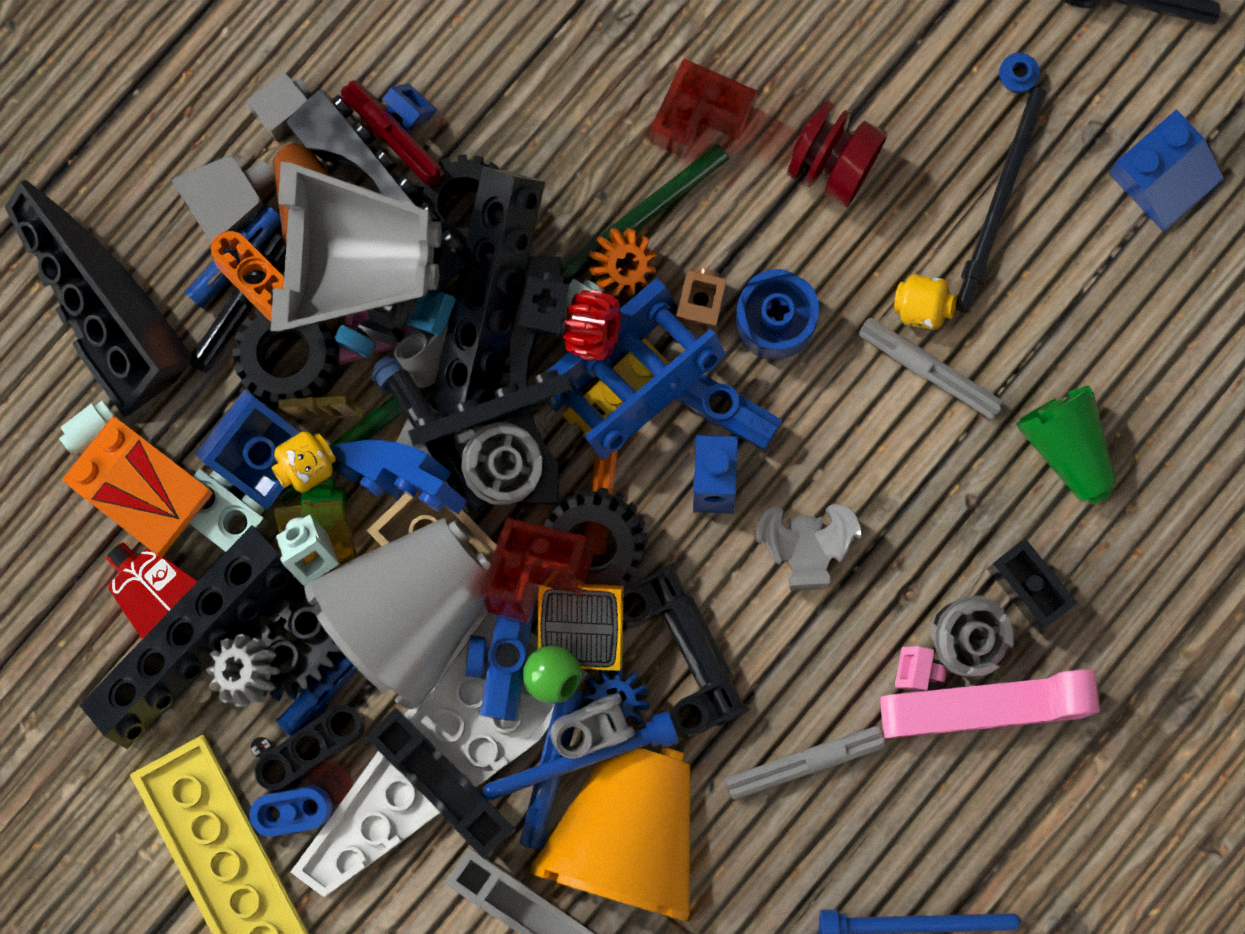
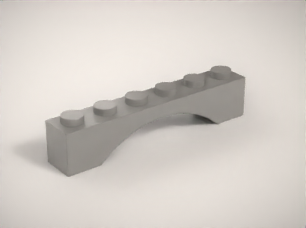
M472 848L467 849L445 881L446 885L519 934H595L490 860L483 859Z

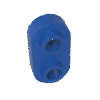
M315 785L272 792L259 797L253 802L249 814L250 821L258 833L268 837L311 830L329 820L333 804L329 794L323 788ZM310 799L317 803V813L310 810L308 805ZM272 806L279 810V819H275L271 815Z

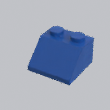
M1177 109L1118 159L1109 172V175L1163 232L1224 179L1204 137Z
M244 390L195 454L203 463L268 510L284 489L271 468L277 464L275 449L300 433V431L248 391Z

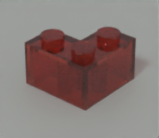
M683 58L650 127V143L686 159L702 124L740 139L756 105L757 90Z
M507 518L480 591L488 613L528 623L540 586L581 595L593 560L587 537Z

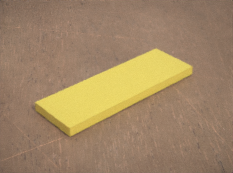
M206 735L197 737L130 774L212 934H309Z

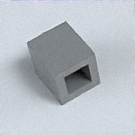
M283 72L246 101L252 113L277 142L292 130L286 123V120L311 98L312 94L299 78L292 81Z

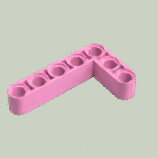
M1094 669L1061 672L1047 679L902 693L879 697L884 739L1075 720L1100 713Z

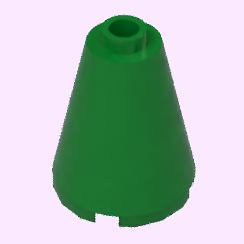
M1089 385L1067 392L1070 400L1068 397H1064L1057 401L1054 398L1020 418V422H1017L1016 425L1079 501L1089 500L1090 504L1093 505L1110 497L1113 494L1110 488L1117 482L1095 396Z

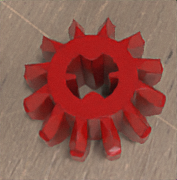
M591 289V291L582 290L579 294H575L571 305L567 307V317L563 321L565 323L563 338L566 339V350L572 352L574 356L590 361L595 359L604 360L606 356H610L613 352L614 344L618 343V333L622 329L620 327L622 313L619 311V300L615 299L611 294Z

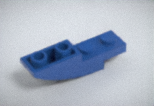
M362 440L330 447L336 462L339 463L335 470L353 483H356L361 478L362 480L359 484L378 497L383 492H386L399 500L403 492L413 498L419 492L421 495L418 499L435 511L440 512L444 506L456 514H459L467 503L465 498L445 483L451 472L428 453L412 446L383 440Z

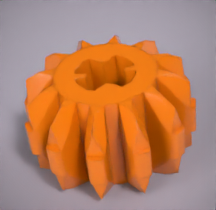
M613 228L609 234L610 242L601 236L596 239L597 244L602 248L600 253L594 250L589 251L588 256L597 260L598 263L589 267L588 271L591 275H600L596 282L600 289H605L609 286V294L618 297L623 290L626 295L631 297L635 295V283L642 288L649 285L648 281L643 277L646 272L649 274L657 272L655 267L647 264L657 254L654 250H645L649 243L647 237L640 236L636 239V231L627 228L622 235L618 229ZM617 259H629L628 266H616Z

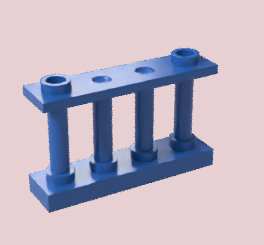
M658 278L653 280L619 309L622 313L620 327L622 329L618 333V343L614 344V349L610 356H606L604 360L595 359L590 361L581 359V357L574 356L572 352H569L548 370L557 369L559 375L567 373L572 378L578 395L564 399L561 393L550 397L551 401L547 404L555 412L565 404H568L589 425L592 430L585 437L602 461L612 452L619 450L628 438L705 372L714 369L719 360L727 355L716 334L711 329L698 339L672 314L678 307L667 287ZM658 325H661L685 349L683 353L668 365L641 340ZM627 351H630L654 375L637 392L611 367ZM596 377H599L623 402L606 418L579 393Z

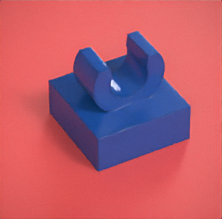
M410 83L391 87L383 98L389 105L386 110L393 117L397 113L402 117L403 122L401 126L407 132H410L417 124L428 122L437 111Z

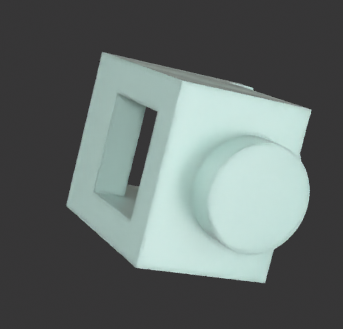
M311 514L305 518L297 517L290 520L286 525V530L276 536L283 556L281 557L282 564L304 587L339 565L328 533ZM314 551L320 555L305 565L303 558Z

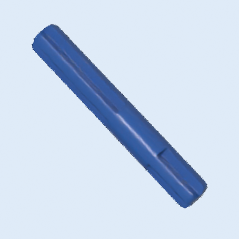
M576 690L565 702L555 703L539 765L564 757L558 752L551 741V726L561 716L579 710L583 696L581 691ZM569 727L563 731L560 739L562 745L570 746L574 727ZM562 775L533 786L520 837L521 845L531 849L543 848Z

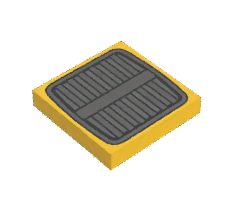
M541 582L538 585V649L551 645L565 648L578 659L580 669L620 671L622 668L623 586Z

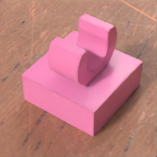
M921 646L902 647L895 688L908 691H927L929 682L945 683L947 667L932 663L933 649Z

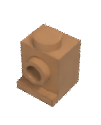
M696 268L695 272L687 270L676 318L688 329L705 333L711 329L714 332L727 279L719 278L718 272L707 268ZM702 295L707 299L708 304L705 307L695 305L693 298Z

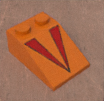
M112 416L62 478L63 482L160 558L163 557L213 494L211 490L115 416Z

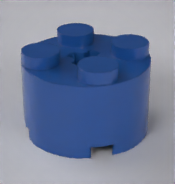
M772 269L757 274L744 287L737 303L736 327L741 340L754 355L759 357L783 359L797 354L808 345L815 332L819 316L817 295L806 280L792 274L790 271ZM772 308H777L780 314H784L783 321H776L774 317H769Z

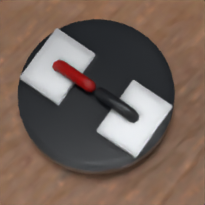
M258 737L251 743V752L256 757L261 758L271 751V743L264 737Z

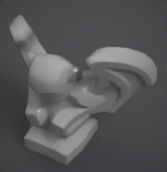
M838 504L828 506L825 511L829 516L830 524L824 529H821L822 517L816 518L803 515L794 519H787L791 528L789 530L782 525L783 510L780 507L770 508L761 515L757 524V542L761 543L764 541L777 564L780 565L784 560H787L793 571L789 578V588L791 591L826 589L829 587L830 574L826 569L830 559L835 558L839 562L842 561L854 537H862L859 520L852 510Z

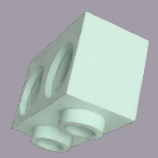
M198 469L193 477L209 490L214 491L215 502L210 508L199 510L189 524L225 552L251 525L261 532L268 526L269 523L261 516L265 509L247 495L240 500L230 493L229 490L233 484L213 470L208 476L201 469ZM236 515H245L247 517L246 529L240 534H230L228 524L231 518Z

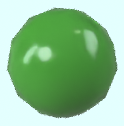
M555 645L537 649L528 657L523 667L524 683L527 691L535 699L548 704L565 702L575 693L581 682L582 675L578 659L567 649Z

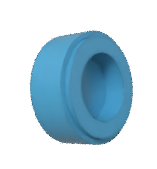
M340 325L334 336L337 344L364 358L370 357L377 345L366 336L343 325Z

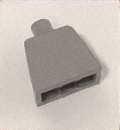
M227 156L180 175L171 181L212 243L213 239L220 233L226 231L236 232L239 228L241 230L245 229L264 209V205L257 192L273 183L275 177L264 160L242 172L234 157Z

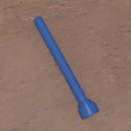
M668 711L652 716L653 721L645 723L646 727L635 731V735L616 745L601 748L581 758L570 759L561 757L488 783L483 788V795L488 800H494L651 743L653 747L661 744L662 748L679 743Z
M837 909L819 910V934L1016 930L1021 925L1020 917L1013 913L846 918V914H838Z

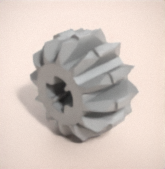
M238 635L235 640H222V652L214 651L210 653L216 661L215 666L205 670L208 674L215 675V679L209 685V688L220 692L219 699L225 703L234 702L236 706L247 707L250 705V702L260 703L265 701L263 690L272 691L276 689L270 681V677L280 671L277 667L270 666V663L277 655L273 651L265 650L266 643L263 640L257 638L252 640L247 635Z

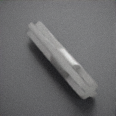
M873 318L867 319L860 329L859 335L861 338L987 418L994 419L1003 406L1001 399Z
M874 726L732 775L726 779V785L732 799H739L881 750L885 747V739L880 728Z

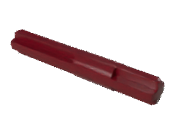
M352 80L347 86L342 87L341 95L345 101L427 186L433 187L444 178L441 166L358 81Z

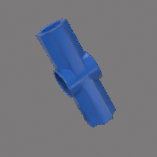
M705 374L675 398L678 402L704 416L710 424L725 428L762 451H765L782 423V419L740 396L730 385L718 383ZM716 396L726 397L730 400L732 408L727 413L717 414L709 406L712 398Z
M500 591L493 639L488 652L489 663L480 716L516 722L523 683V667L528 659L527 652L536 597ZM505 646H514L520 652L518 662L512 667L505 668L497 662L498 651Z

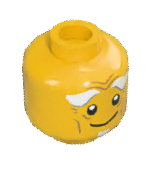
M912 274L905 283L900 282L897 287L894 312L900 314L902 323L907 326L938 330L946 318H953L957 297L950 294V287L945 279Z
M302 431L275 449L277 464L271 468L284 488L292 485L295 490L304 493L332 475V463L336 462V458L327 442L319 433L313 436L307 431Z

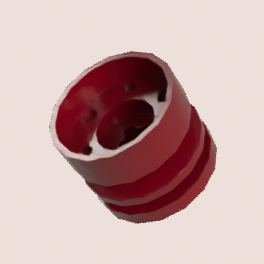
M827 100L820 110L808 120L792 150V159L787 170V176L796 180L806 166L811 167L804 185L811 187L822 174L826 175L829 178L825 186L824 196L847 208L873 167L887 139L888 132L866 120L857 127L853 134L847 132L846 129L851 112L844 110L835 124H833L831 120L837 105Z

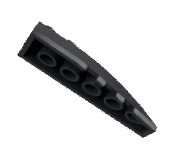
M20 181L4 207L26 252H34L38 260L39 272L37 274L43 286H51L60 304L55 310L61 322L68 321L77 338L72 343L77 354L122 416H129L175 383L194 357L150 297L118 260L63 208L29 181Z

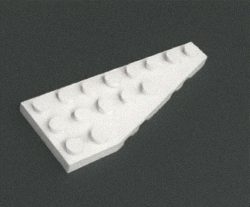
M488 601L481 609L424 701L417 708L408 709L405 714L475 787L481 785L540 742L549 729L555 705L535 699L527 691L523 676L516 722L480 716L489 663L488 652L492 644L498 609ZM533 633L530 634L528 657L538 649V637ZM470 635L483 636L487 639L484 669L480 678L465 676ZM505 646L497 654L498 664L505 668L514 666L520 658V652L514 646ZM581 669L582 677L579 686L588 675L583 669ZM378 751L290 873L323 897H327L441 813Z

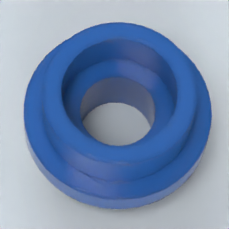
M1014 53L1007 56L999 68L1000 81L1011 92H1027L1036 85L1039 79L1040 70L1037 62L1033 57L1025 53ZM1021 66L1025 68L1027 75L1017 77L1013 73V68Z

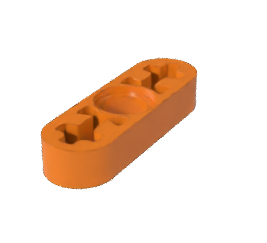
M235 231L220 233L211 243V253L216 267L271 321L272 296L270 292L273 288L284 289V276L242 234ZM228 248L231 251L237 250L241 262L237 264V260L230 253L224 254L223 251ZM260 270L267 274L265 279L258 284H249L244 281L245 276L251 271Z

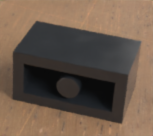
M1026 538L987 568L1038 634L1078 604Z

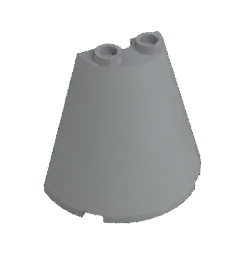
M281 162L278 204L288 208L284 289L273 288L271 331L293 329L423 297L427 294L428 289H437L439 267L438 264H433L434 247L439 248L441 244L442 230L440 222H432L429 211L290 162Z
M446 517L343 563L305 586V593L309 603L314 605L318 602L322 609L316 617L340 650L382 693L385 694L390 689L396 692L398 696L395 698V701L407 709H415L424 701L500 581L495 574L499 569L493 560L484 552L477 556L467 545L471 537L466 529L456 520L450 523Z

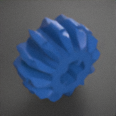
M623 667L620 671H615V679L609 680L607 670H599L600 677L604 683L599 685L592 678L586 680L588 687L596 692L595 694L582 693L581 701L592 703L608 696V693L611 691H617V694L623 693L627 700L621 703L625 720L630 718L639 726L644 723V719L635 713L634 710H649L650 703L636 701L635 698L648 693V688L644 685L632 690L631 687L638 679L637 673L633 672L630 674L626 682L621 681ZM607 714V718H608L609 723H610L611 728H612V727H613L612 721H611V719H610L609 714Z

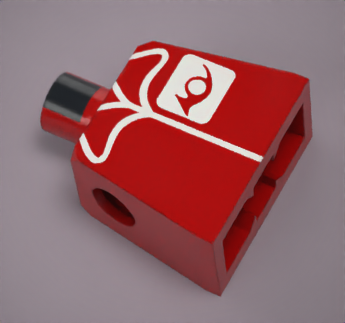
M122 542L106 557V560L120 573L107 587L142 639L198 582L166 557L160 558L149 548H146L137 556Z

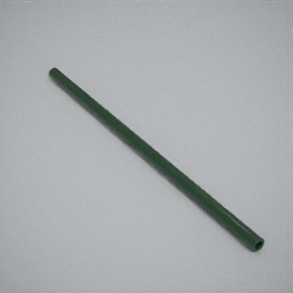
M719 144L714 145L599 236L610 242L609 234L613 228L618 229L622 235L627 228L637 232L729 160L727 153ZM599 236L562 264L564 284H570L573 279L578 278L589 267L598 262L590 258L588 253L593 250L600 253L602 248L596 242ZM435 383L427 387H418L423 397L434 390ZM395 396L390 397L331 443L329 447L347 442L370 440L404 413ZM338 462L332 463V467L334 468V467H335L336 465H338L339 463H338ZM289 485L282 490L278 498L286 505L301 492H298L292 485Z

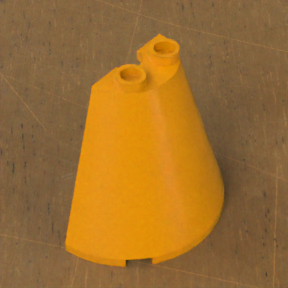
M644 746L597 762L546 840L543 848L531 863L528 873L687 922L690 914V765L683 762L685 754L666 747H661L658 754L643 749Z

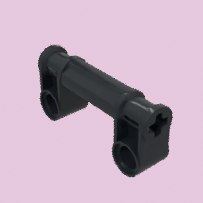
M675 562L654 571L644 579L623 589V600L630 597L636 598L643 606V613L637 617H630L623 612V627H639L661 615L663 616L699 687V691L677 702L669 713L677 736L688 739L715 726L719 727L749 712L751 709L748 704H743L732 683L735 678L717 646L691 593L687 594L676 573L679 568ZM687 707L696 711L699 717V724L696 728L688 729L679 723L677 716L680 709Z

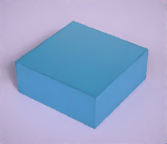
M439 292L434 298L429 294L415 298V313L409 316L406 325L442 337L456 298L443 292Z

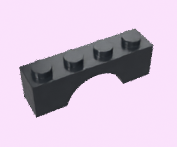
M395 707L366 736L369 742L433 804L483 859H488L517 830L398 708Z

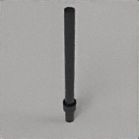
M1033 87L1030 91L971 260L965 262L961 274L963 283L956 301V310L960 312H970L978 286L983 285L989 270L986 264L1047 94L1042 88Z

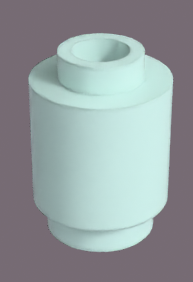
M103 400L95 406L91 403L61 426L64 435L59 439L71 455L76 457L80 453L83 454L112 416L116 417V415Z

